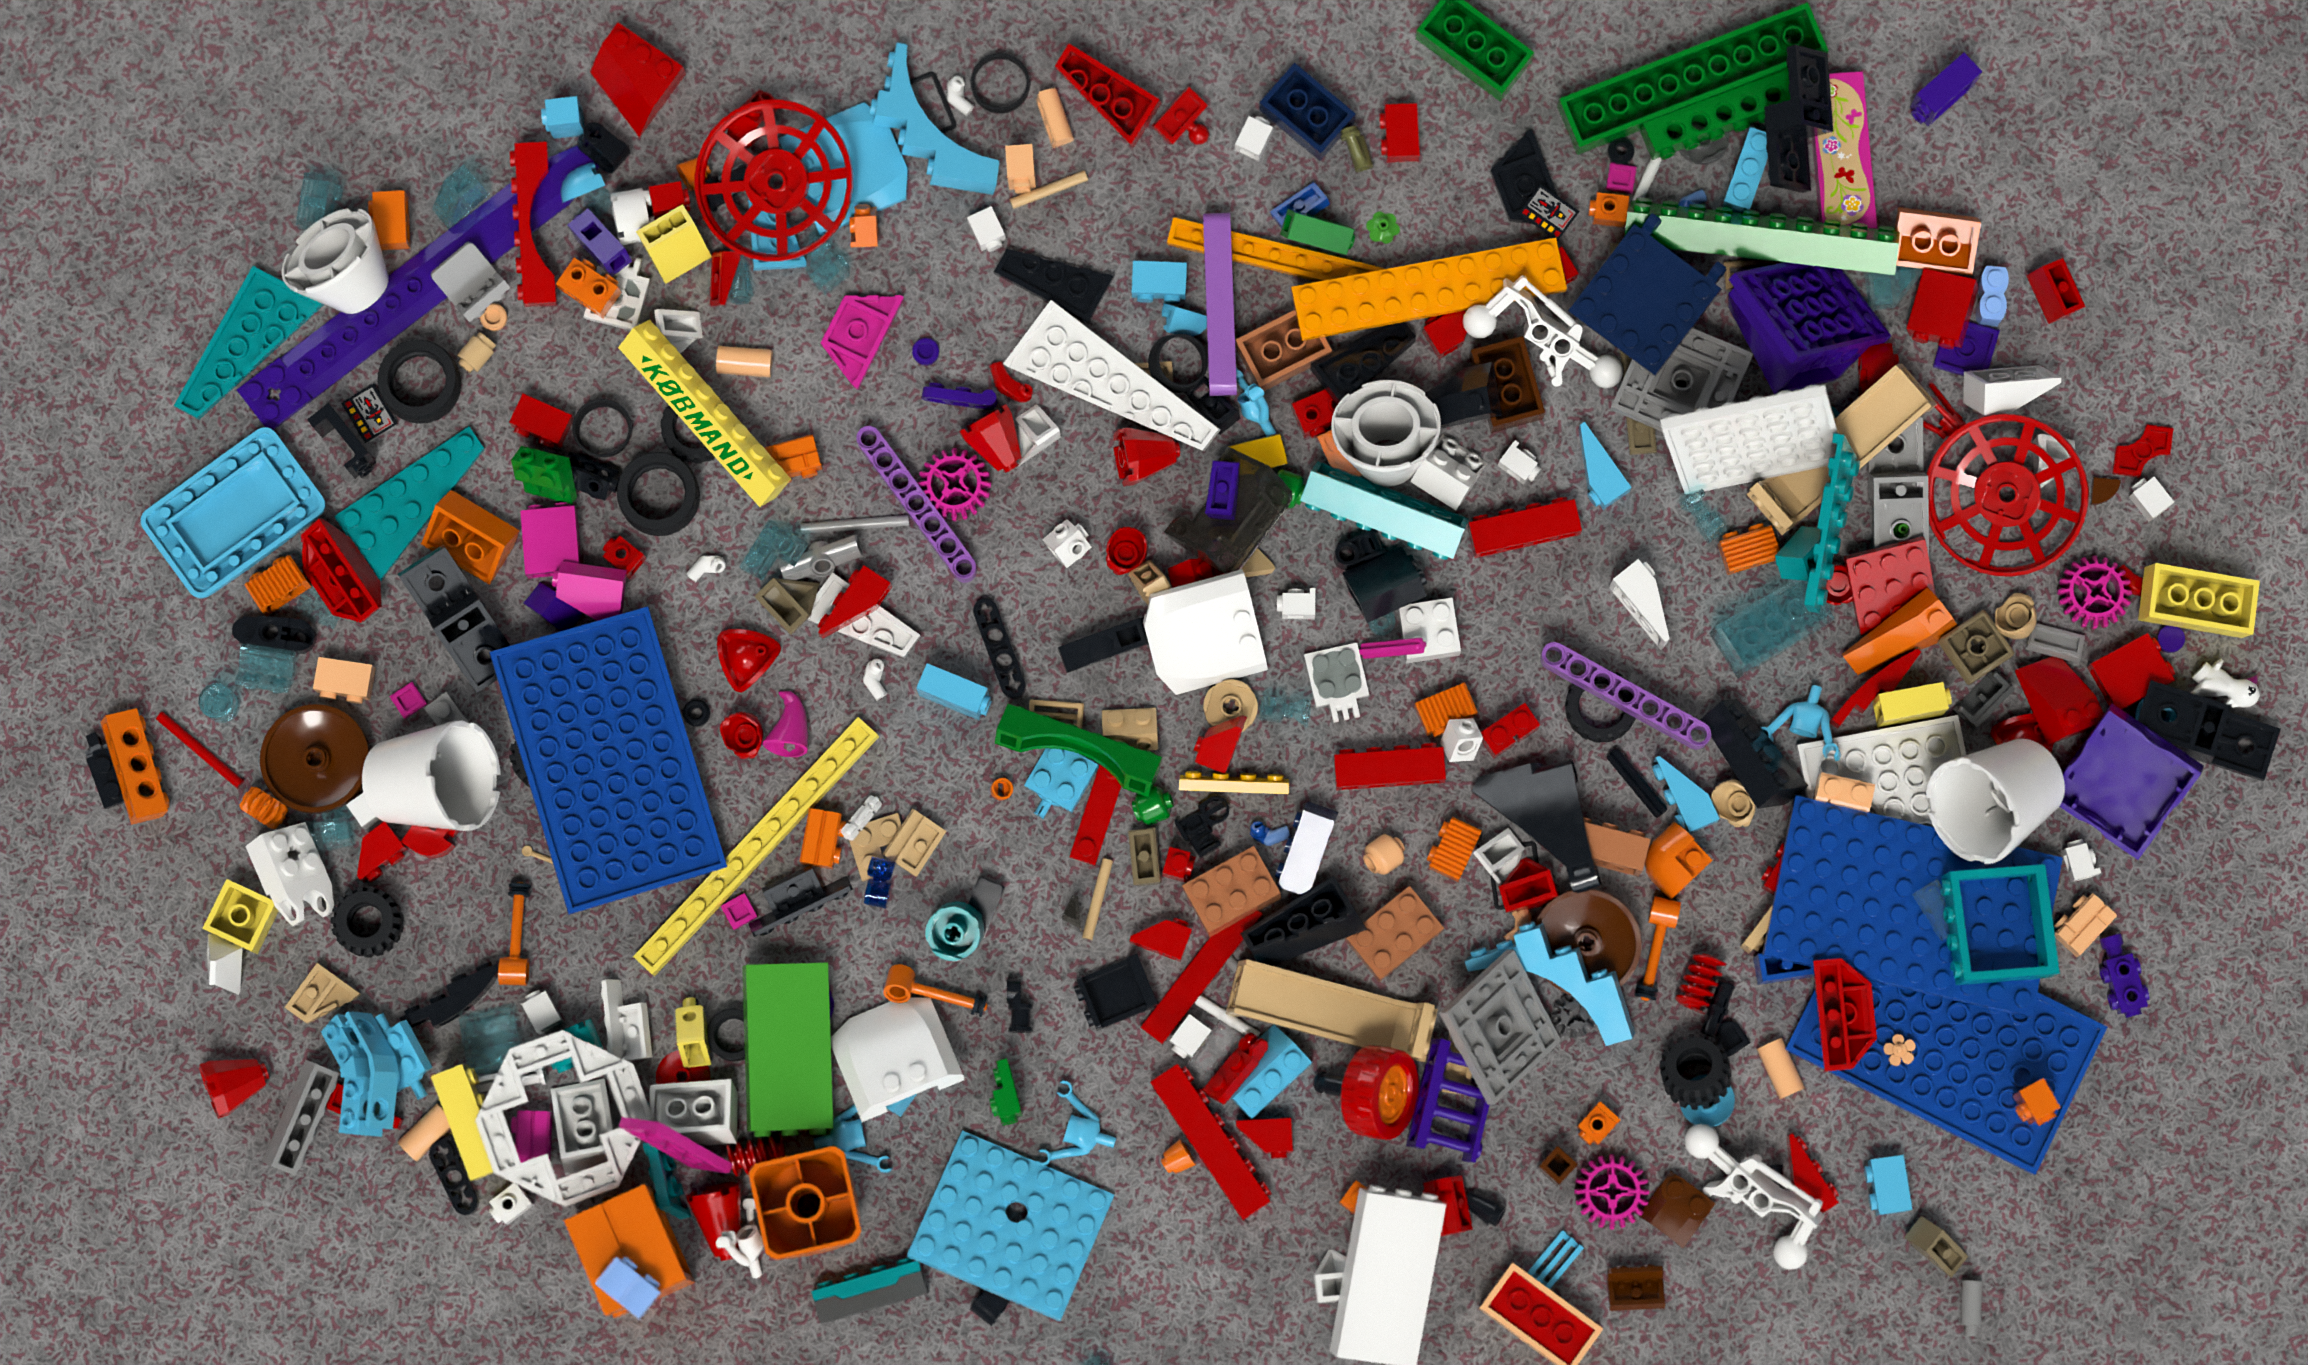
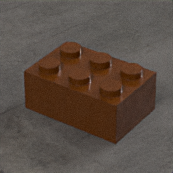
M1523 336L1471 350L1469 358L1472 366L1489 362L1494 363L1502 416L1487 419L1491 433L1543 420L1545 410Z

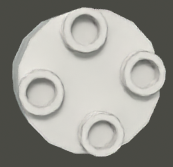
M642 188L630 191L610 193L619 242L622 245L641 242L636 231L654 221V216L648 217L647 211L651 210L649 190L643 191Z

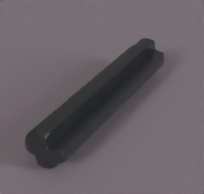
M1616 748L1607 755V760L1654 817L1658 818L1667 811L1666 805L1623 753Z

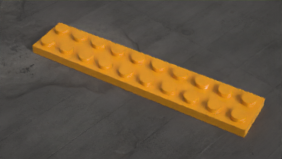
M1555 237L1292 286L1291 293L1301 341L1465 311L1474 305H1486L1504 288L1503 280L1505 278L1514 283L1520 276L1524 275L1545 296L1566 292L1567 286ZM1526 286L1523 287L1524 290L1531 293L1533 298L1538 297Z

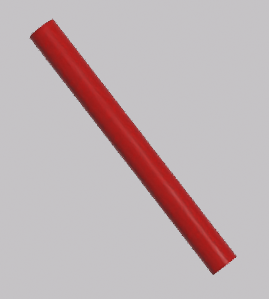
M162 711L156 717L159 723L235 788L238 789L243 784L244 780L166 713Z

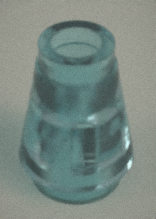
M739 262L728 296L731 303L747 304L754 295L749 265Z

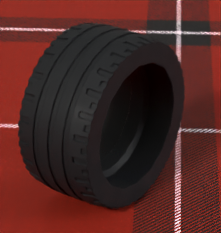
M410 340L396 345L383 358L378 372V389L384 403L399 418L417 424L430 423L447 415L457 403L461 391V375L456 362L444 348L427 340ZM415 357H428L437 361L443 368L446 376L444 389L441 395L432 403L421 407L407 405L395 393L394 376L398 368L407 360Z
M651 452L635 458L624 469L617 486V500L624 517L634 528L648 535L667 536L682 530L692 521L699 506L700 489L694 473L684 461L668 453ZM653 469H667L675 473L682 480L685 488V497L681 508L672 516L661 520L649 519L641 515L635 508L632 500L633 487L637 479L645 472Z

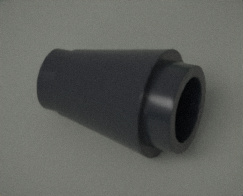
M1472 1191L1467 1195L1469 1210L1486 1225L1489 1226L1491 1224L1496 1227L1506 1211V1207L1501 1205L1502 1202Z

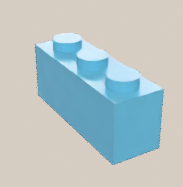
M1750 127L1722 207L1733 209L1732 212L1743 213L1744 210H1750L1768 159L1766 132Z

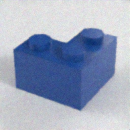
M1758 954L1753 958L1758 985L1814 976L1813 967L1762 956V954Z

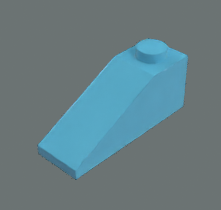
M1583 422L1578 430L1587 488L1590 491L1587 493V496L1595 507L1600 505L1604 510L1629 493L1632 487L1587 424Z

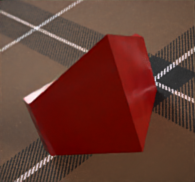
M1527 857L1520 860L1502 885L1498 886L1506 913L1539 908L1559 896L1551 870Z

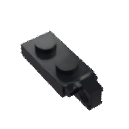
M96 732L86 735L90 750L85 752L86 760L104 809L124 803L107 743L102 745L100 736Z

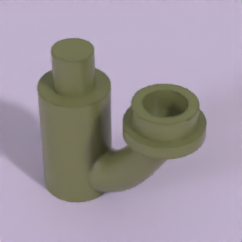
M1351 126L1341 130V140L1347 143L1355 171L1358 173L1373 168L1365 138L1360 134L1357 127Z

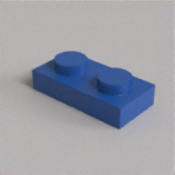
M1313 182L1271 210L1270 213L1282 229L1287 209L1314 216L1330 205V202Z

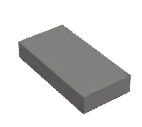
M2036 623L2035 629L2028 636L2026 650L2079 663L2085 635Z

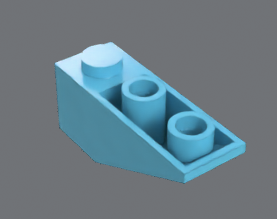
M1658 756L1654 759V763H1658L1652 766L1656 779L1658 781L1665 779L1669 786V789L1663 791L1668 805L1677 804L1678 806L1676 810L1678 815L1674 816L1677 824L1691 834L1719 821V816L1708 793L1662 757Z

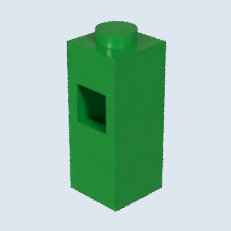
M1287 209L1280 235L1290 240L1347 255L1348 249H1351L1354 244L1355 235L1353 233L1355 229L1341 223Z

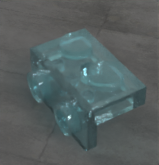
M242 644L239 654V673L235 678V685H240L247 689L259 688L270 690L273 693H288L295 677L296 652Z

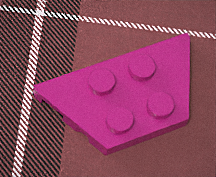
M857 295L844 296L821 341V346L856 390H859L904 301V297L901 295H895V297H879V295H868L866 297H859Z

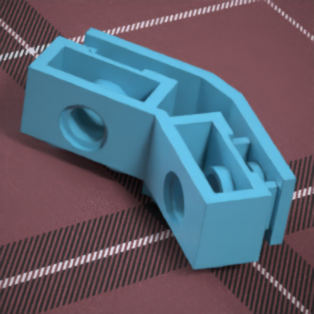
M348 1011L345 1015L336 1014L321 1033L340 1066L341 1077L344 1078L339 1133L382 1137L383 1129H393L399 1075L396 1056L372 1013Z

